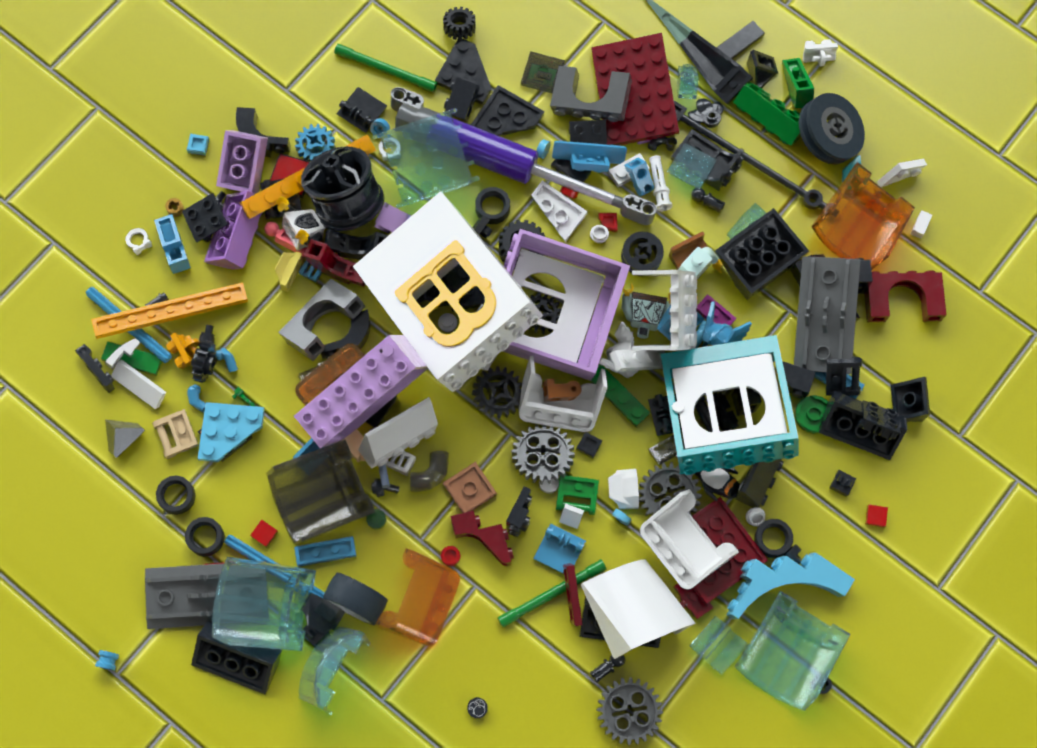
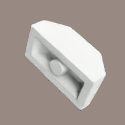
M636 469L616 470L614 475L608 477L609 498L617 503L619 510L638 509L639 491Z

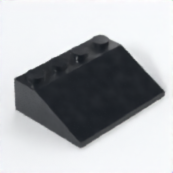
M773 208L716 249L715 252L734 285L748 300L792 268L795 262L808 254L809 250Z

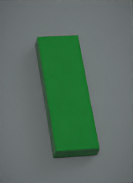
M107 341L101 357L102 361L106 362L122 345ZM138 349L133 351L131 358L124 354L120 359L135 370L156 376L162 363L154 354Z

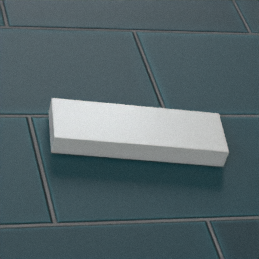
M123 360L118 361L111 375L112 378L154 409L159 408L166 392Z

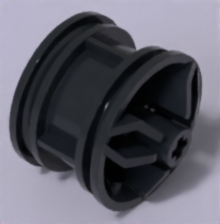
M346 146L327 150L311 160L301 176L302 187L311 198L320 222L327 229L333 231L356 229L370 222L383 207L385 200L384 192L374 177L368 155L359 148Z

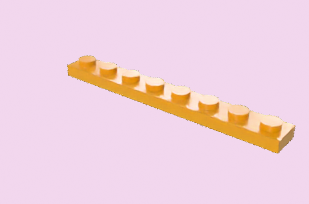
M368 134L346 145L359 148L367 155L376 151ZM305 168L240 202L248 219L277 205L275 202L281 196L288 199L304 190L301 184V176Z
M242 282L91 320L95 337L99 339L246 303L248 299Z

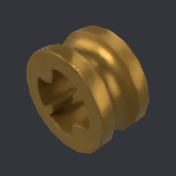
M171 198L166 202L165 207L169 215L172 214L173 217H177L182 214L184 207L179 199ZM174 204H175V205L177 206V208H178V209L175 210V211H174V209H172V205H174Z

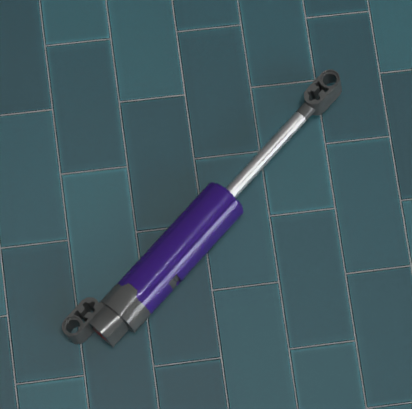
M396 87L391 90L390 106L393 110L397 111L395 129L409 134L410 139L524 184L529 182L532 174L620 208L621 215L629 220L642 225L652 224L657 210L653 202L632 194L622 198L538 165L539 154L537 151L425 108L423 97L415 92L402 87Z

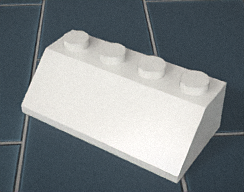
M428 397L364 435L358 451L371 469L377 465L379 467L383 466L392 456L398 457L407 447L413 448L420 442L419 440L424 437L428 439L435 434L438 422L430 398Z

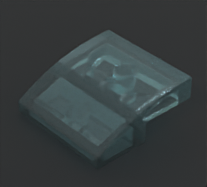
M717 616L710 621L690 644V647L721 675L748 646L746 641L735 634Z

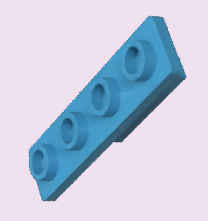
M554 141L552 158L570 160L572 169L577 171L609 172V163L621 164L625 161L627 148L626 146Z

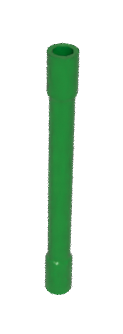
M339 43L335 47L334 53L398 77L434 93L437 87V82L389 65Z
M602 559L576 574L577 585L607 570ZM565 581L497 617L503 628L521 616L566 592Z

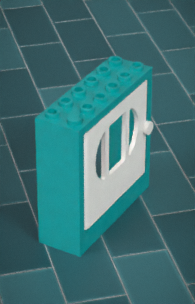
M777 335L660 354L680 475H692L700 471L711 472L719 468L731 469L738 465L750 466L757 462L764 461L768 463L776 459H792L795 456H799V438ZM773 362H775L790 433L787 432ZM671 378L674 379V385H675V391H676L677 402H675V396H674V391H673V385H672V379H671ZM739 388L747 427L720 432L712 393ZM746 388H751L758 392L765 402V414L757 425H753ZM703 395L707 396L713 432H708L701 428L694 417L695 405ZM677 413L680 414V420H681V426H682V432H683L685 450H683V444H682V438H681V432H680V426H679V420H678V414H677Z

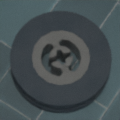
M824 93L808 102L801 110L799 116L800 134L806 147L816 158L828 164H841L861 151L865 140L864 125L858 111L847 99L838 94Z

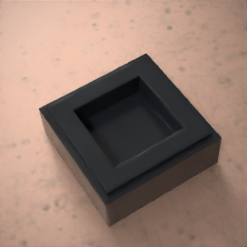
M585 432L576 450L594 458L602 444V440Z

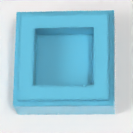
M190 134L187 153L206 156L209 137Z

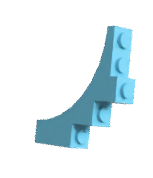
M817 553L806 554L801 561L802 566L787 556L777 557L771 565L773 569H770L759 560L753 559L746 561L741 569L743 573L740 577L746 580V583L743 582L738 589L739 594L736 599L729 603L727 607L729 611L726 615L732 619H739L746 608L759 596L773 588L786 584L812 585L825 589L837 597L846 596L855 579Z

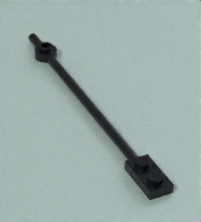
M674 100L678 122L681 120L733 154L738 153L740 150L738 147L685 115L687 108ZM743 153L744 161L803 197V203L807 208L817 209L819 207L833 217L838 213V210L823 202V196L818 190L806 191L749 154ZM809 199H814L815 203L810 202Z

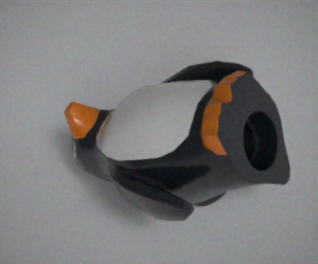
M719 468L711 472L700 471L694 473L701 481L705 493L714 501L718 499L713 493L728 499L737 497L740 483L731 475L738 474L734 468Z

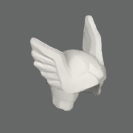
M621 322L614 334L618 343L607 349V360L601 358L599 364L629 378L639 370L616 371L610 353L615 350H632V346H634L633 332H630L629 327H626L624 322Z

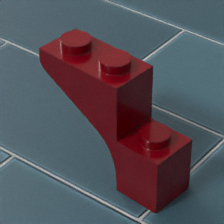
M474 510L451 516L455 538H475L503 566L511 565V559H514L512 548L507 547L506 540H509L507 529H503L502 524L478 529V527H481L479 515L475 516Z

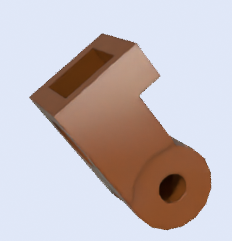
M546 379L542 383L544 402L571 401L579 396L582 391L581 385L577 381H569L567 384H555L554 379Z

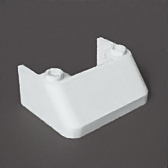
M530 356L522 382L519 405L520 418L530 423L581 432L591 431L595 426L607 390L605 369H601L596 384H583L580 395L574 400L544 402L543 388L541 387L542 378L535 373L534 356Z

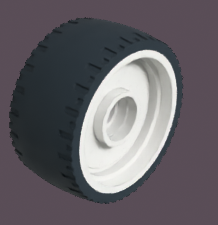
M338 572L330 581L323 596V599L341 608L347 614L370 625L377 623L388 601L386 597L374 589Z

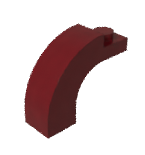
M310 239L303 255L308 263L320 272L349 285L353 283L365 286L366 283L353 267L356 263L335 254L328 244Z

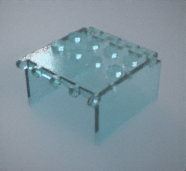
M457 108L372 136L373 139L381 138L384 149H392V151L386 153L390 167L396 165L398 169L392 171L396 185L402 183L404 187L398 188L402 201L396 205L397 208L434 197L440 191L444 194L480 180L479 176L473 178L471 176L468 166L475 163L474 160L466 161L462 148L469 145L468 142L460 143L456 131L463 128L462 124L455 126L451 114L457 112Z

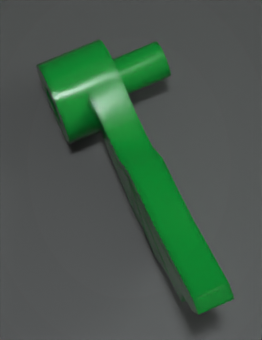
M240 387L234 390L233 399L239 396L249 406H256L243 395L244 391Z

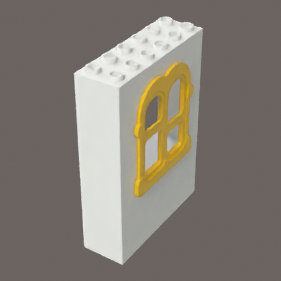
M441 191L353 266L434 377L452 392L461 388L465 381L475 376L484 365L489 364L497 354L506 350L510 343L520 338L529 327L537 324L543 316L467 220ZM460 264L470 276V280L457 292L451 293L441 278ZM435 285L440 291L439 296L426 307L421 308L416 300ZM477 286L485 296L484 306L475 313L466 312L460 305L459 300L473 287ZM444 301H448L460 318L456 331L447 335L439 332L429 318V314Z

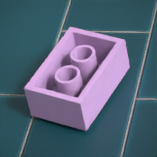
M225 130L216 186L241 192L258 193L268 138L235 130Z

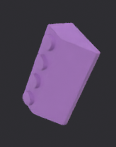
M243 191L226 195L222 212L228 225L213 233L204 260L205 263L231 270L244 267L262 213L248 219L240 202L255 194Z

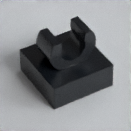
M485 216L480 217L472 227L478 235L480 234L484 238L489 237L493 231L490 227L486 226L489 219Z
M838 470L829 488L847 497L856 478Z
M308 625L300 631L314 647L329 634L328 632L324 635Z

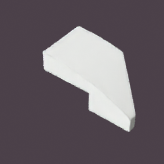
M133 339L122 345L106 360V365L113 369L124 354L131 358L133 351L140 342L137 339Z

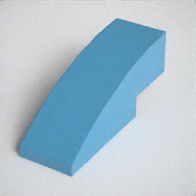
M173 215L154 220L172 273L175 274L191 268Z

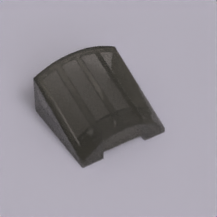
M346 439L275 465L266 473L274 502L295 546L375 513L369 495L365 494L351 459L353 456Z

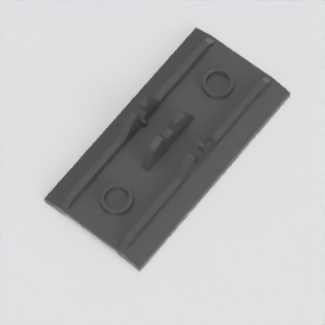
M802 257L794 365L815 372H826L827 359H851L853 357L861 260ZM847 368L846 374H852V368Z
M266 561L145 568L147 629L203 626L207 621L217 625L269 621Z

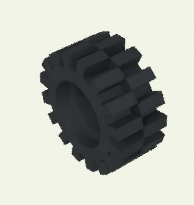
M454 7V10L450 8L448 12L446 11L445 16H443L444 33L448 34L449 38L453 36L454 40L456 38L462 40V37L466 40L468 36H473L476 29V19L473 11H469L468 8L463 10V7H460V9ZM456 22H463V23H465V24L457 25V24H454V23H456Z

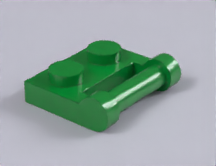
M566 475L563 478L560 476L556 510L562 511L565 504L588 512L589 515H595L599 480ZM563 497L589 499L590 505L563 502Z

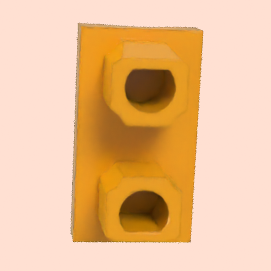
M174 332L170 335L172 340L166 344V347L173 354L179 351L180 356L174 359V362L178 368L183 369L191 365V360L200 341L197 338L192 339L190 335L185 337L183 334L177 335Z

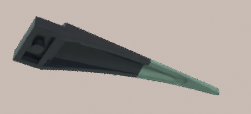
M646 0L712 90L728 105L753 77L741 65L653 0Z

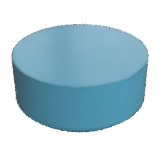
M545 139L539 143L536 150L542 159L548 154L551 142Z
M617 508L612 513V516L625 526H628L632 521L630 517Z

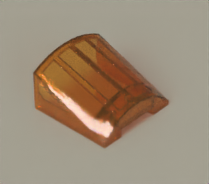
M857 162L811 227L822 243L838 257L846 259L864 258V260L871 261V269H874L890 256L915 207L901 196L898 199L891 196L870 179L872 173Z

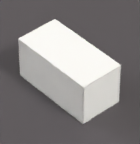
M921 210L910 234L921 239L932 215Z

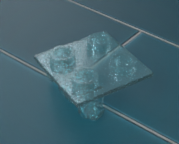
M684 143L667 172L685 183L700 189L717 160Z

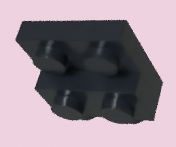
M525 486L506 520L508 533L517 538L522 531L526 532L531 519L528 510L532 503L531 489Z

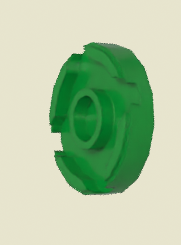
M817 395L801 399L794 413L798 426L805 432L818 433L828 401Z

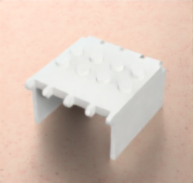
M683 270L632 271V275L671 276V345L632 346V350L676 351L696 348V272Z

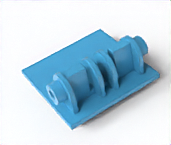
M550 524L533 559L564 574L563 564L571 563L575 565L586 540Z

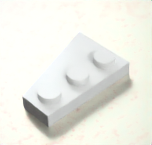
M543 180L532 193V198L566 243L587 215V211Z

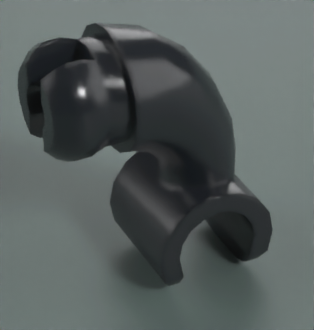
M675 137L651 139L648 148L655 151L661 144H666L667 150L673 151L674 147L669 143L677 145V140Z

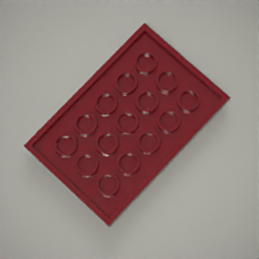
M662 33L591 47L599 100L607 93L612 71L630 73L632 79L624 121L611 122L606 119L607 145L620 146L680 134Z

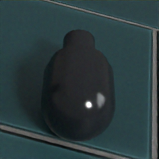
M206 325L205 332H201L199 336L200 343L198 347L205 340L215 341V335L212 334L214 326Z

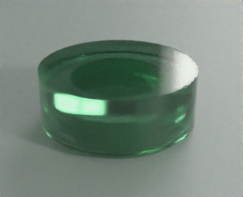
M373 509L367 514L366 521L370 528L378 530L386 524V516L382 510Z

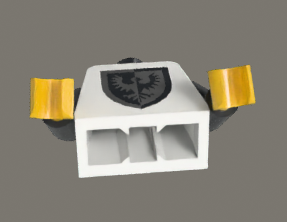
M282 196L275 202L279 205L278 210L284 212L282 227L296 250L307 247L310 239L319 242L322 240L324 229L326 228L320 222L314 210L295 209Z

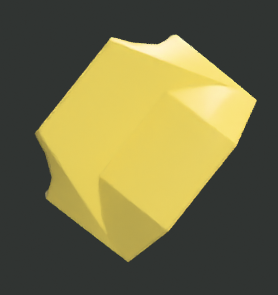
M297 251L294 253H282L275 267L281 290L289 291L304 261L302 253Z

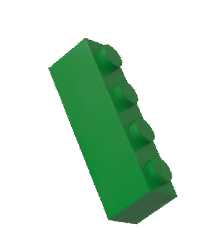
M752 82L745 84L733 101L737 105L736 107L740 111L748 113L756 123L764 125L769 133L780 137L782 143L790 146L796 143L801 137L799 130L800 113L796 110L786 109L785 103L780 100L770 99L771 94Z

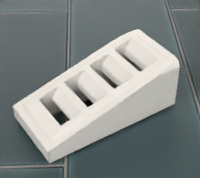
M404 451L399 455L401 457L397 465L394 464L397 458L394 456L390 462L386 463L387 467L408 476L416 461V457ZM404 458L407 459L404 467H401Z

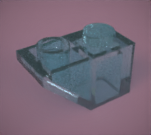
M691 64L678 66V98L697 99L699 77L696 67H693Z

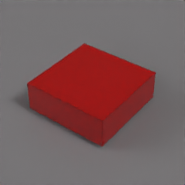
M868 504L865 525L885 528L888 507Z
M261 520L250 536L267 548L278 533V530Z

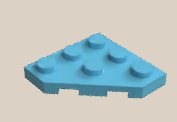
M206 402L198 460L219 462L231 450H235L244 443L249 436L258 432L263 427L264 407Z

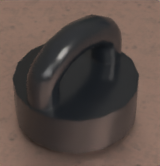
M794 544L783 556H787L796 563L801 564L802 559L798 553L802 549L797 544Z

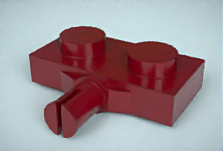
M678 583L674 585V589L680 596L681 601L679 603L683 608L690 610L696 620L714 608L710 602L704 605L693 588L684 589Z

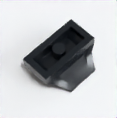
M311 592L300 609L306 616L307 625L324 635L331 630H335L345 614V611Z

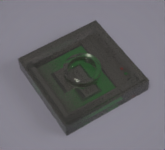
M530 51L521 86L553 94L558 67L564 66L565 60Z

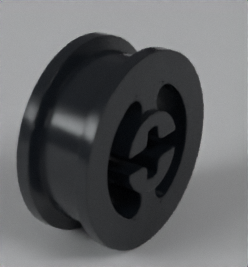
M636 232L630 235L624 242L621 260L622 263L630 265V273L632 271L657 270L663 259L664 248L659 238L654 234ZM638 244V247L635 248L632 258L630 256L629 249L632 246ZM653 250L655 259L651 263L646 264Z

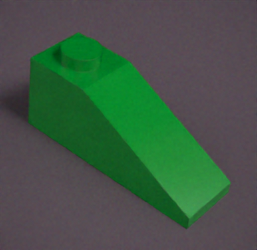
M800 58L782 60L790 99L795 109L803 108L814 99L815 88Z

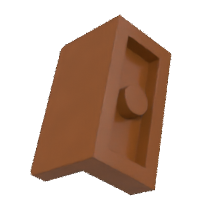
M703 231L671 247L669 257L677 270L697 247L701 249L708 247L703 240L705 236Z

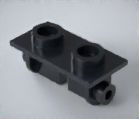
M715 392L713 400L718 426L722 432L739 427V421L733 410L726 411V409L731 407L726 396L722 392Z

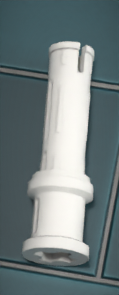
M657 155L649 158L655 185L653 195L657 201L656 208L658 211H666L673 206L669 199L670 190L665 184L661 157Z

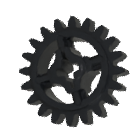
M499 366L496 367L495 371L489 367L488 374L482 371L481 377H476L477 383H473L472 387L475 390H472L471 395L476 396L473 399V403L479 402L477 409L484 408L483 415L490 412V418L494 414H497L498 419L501 418L502 414L508 418L509 412L514 415L516 409H519L522 382L517 383L520 376L513 377V370L508 374L507 367L503 371H500ZM492 380H501L500 382H490ZM508 385H509V386L511 387V389H512L513 397H511V396H510V393L508 392V389H507V386H508ZM483 388L487 389L489 400L486 399ZM502 388L501 393H499V395L497 394V396L494 397L496 394L495 392H498V390ZM505 402L507 403L506 405H501V406H500V405H495V404H497V403H505Z

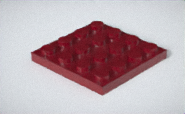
M721 496L717 498V501L711 502L692 515V517L716 548L723 543H731L739 553L693 587L704 605L743 579L740 577L743 573L741 569L746 561L757 559L763 564L768 561Z

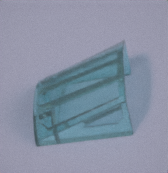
M227 557L219 577L214 599L212 638L232 646L302 651L305 630L302 629L305 614L300 609L308 597L309 590L313 591L316 570Z
M780 591L735 667L748 680L766 693L786 704L805 711L817 699L850 633L835 624L829 626L797 606L798 601Z
M338 626L327 634L316 645L305 663L300 679L299 699L331 716L333 712L327 707L335 692L328 687L348 651L357 654L362 644L369 647L370 641L365 633Z

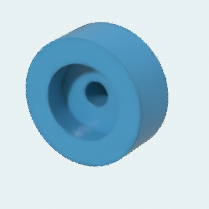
M378 118L371 124L370 130L375 137L384 138L389 133L390 126L386 120Z

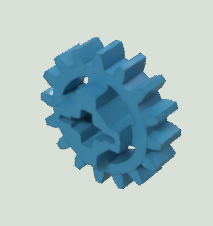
M310 124L309 129L303 127L304 132H298L299 138H295V147L299 157L303 156L305 161L308 159L311 161L321 153L335 148V138L332 137L331 130L327 131L326 126L321 129L319 124L315 128Z

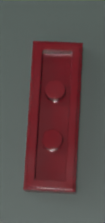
M567 563L563 564L570 622L575 626L582 625L575 567L573 564Z

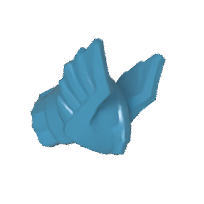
M711 302L702 335V347L710 344L718 345L742 341V338L747 336L746 333L750 330L752 323L749 321L734 329L726 323L716 324L714 322L715 302Z

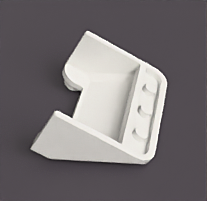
M690 489L680 492L645 521L640 528L643 539L684 589L693 588L739 553L731 543H723L716 548L689 514V511L696 504V498Z

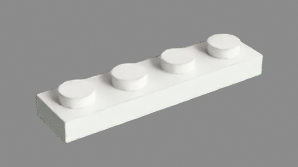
M615 350L610 353L616 371L663 369L660 354L665 352L664 350Z

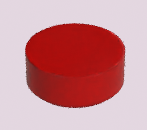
M564 186L560 189V193L574 199L578 197L579 192Z
M447 546L442 550L441 561L443 564L451 567L459 563L461 556L460 551L456 547Z

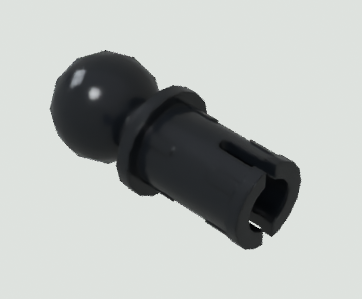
M700 187L693 189L691 192V197L694 201H703V206H708L719 213L725 206V202L712 196V193L706 195L705 190Z
M611 654L609 661L604 659L601 665L590 672L592 678H595L594 680L598 683L610 672L614 673V667L619 668L624 665L626 661L624 654L616 659Z

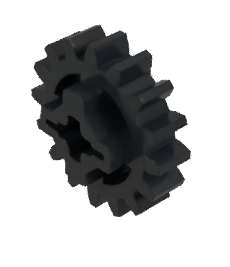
M538 293L536 298L530 295V300L534 304L539 303L535 305L539 311L544 312L540 319L557 324L562 309L558 308L559 302L554 303L555 297L549 299L546 294L544 297H541L540 293ZM537 324L528 328V330L534 328V333L541 330L542 334H544L545 329L552 332V329Z
M205 340L195 350L194 357L191 360V366L193 367L192 379L194 381L203 383L206 382L209 375H212L217 363L216 345L214 342Z

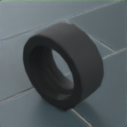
M497 187L483 189L475 201L478 218L482 216L489 219L487 224L503 222L510 213L508 194ZM489 197H497L503 201L504 208L501 213L490 215L483 211V201Z
M177 475L169 476L162 480L156 490V500L159 506L169 514L178 515L187 512L193 506L196 498L195 489L192 484L184 477ZM173 484H180L187 490V498L180 506H170L164 498L165 491Z
M208 517L193 520L187 526L185 532V542L188 548L196 555L203 557L217 553L225 540L224 531L220 524ZM204 525L211 526L216 532V540L208 548H200L193 541L196 529Z
M769 519L757 528L754 534V542L766 557L777 558L783 556L791 548L793 533L786 522L780 519ZM777 527L784 533L785 543L780 549L772 550L764 545L762 535L767 528Z

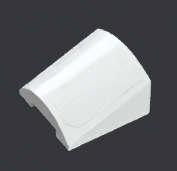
M645 559L622 565L581 584L614 659L654 639L672 632L678 634L696 624Z

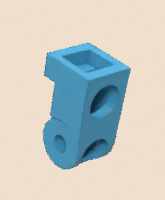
M636 158L624 165L633 182L634 189L640 197L654 190V184L646 161Z

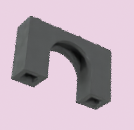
M558 67L550 103L553 113L558 116L572 115L576 118L590 117L593 120L624 121L632 85L630 73L612 71L605 96L596 102L585 103L576 98L579 80L577 68Z
M330 279L278 333L287 344L314 361L326 348L318 336L312 333V328L316 321L323 315L334 311L341 312L353 320L366 306L357 294Z

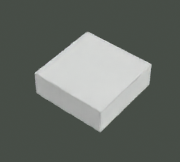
M565 504L559 522L578 529L584 510Z

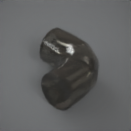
M430 452V463L427 470L424 472H410V492L430 490L442 482L448 471L449 452Z

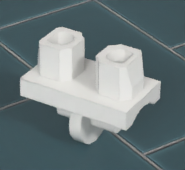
M830 39L823 40L821 44L806 41L802 58L803 63L818 62L819 66H824L825 61L835 60L836 50L838 49L837 43H832Z

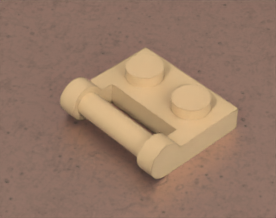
M185 409L152 423L154 429H157L163 445L165 459L172 458L179 453L199 446ZM167 424L170 426L177 445L173 448L164 428Z

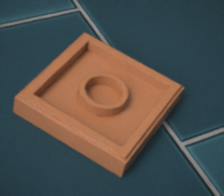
M476 462L443 482L444 487L462 513L475 510L497 495V492Z

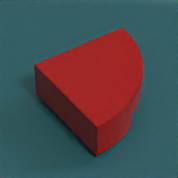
M598 213L601 225L605 226L609 231H618L617 213Z

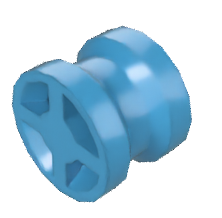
M99 650L98 655L100 657L95 666L115 671V661L119 658V654Z

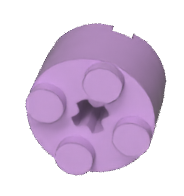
M385 202L375 220L376 224L374 227L388 234L390 231L393 233L411 216Z

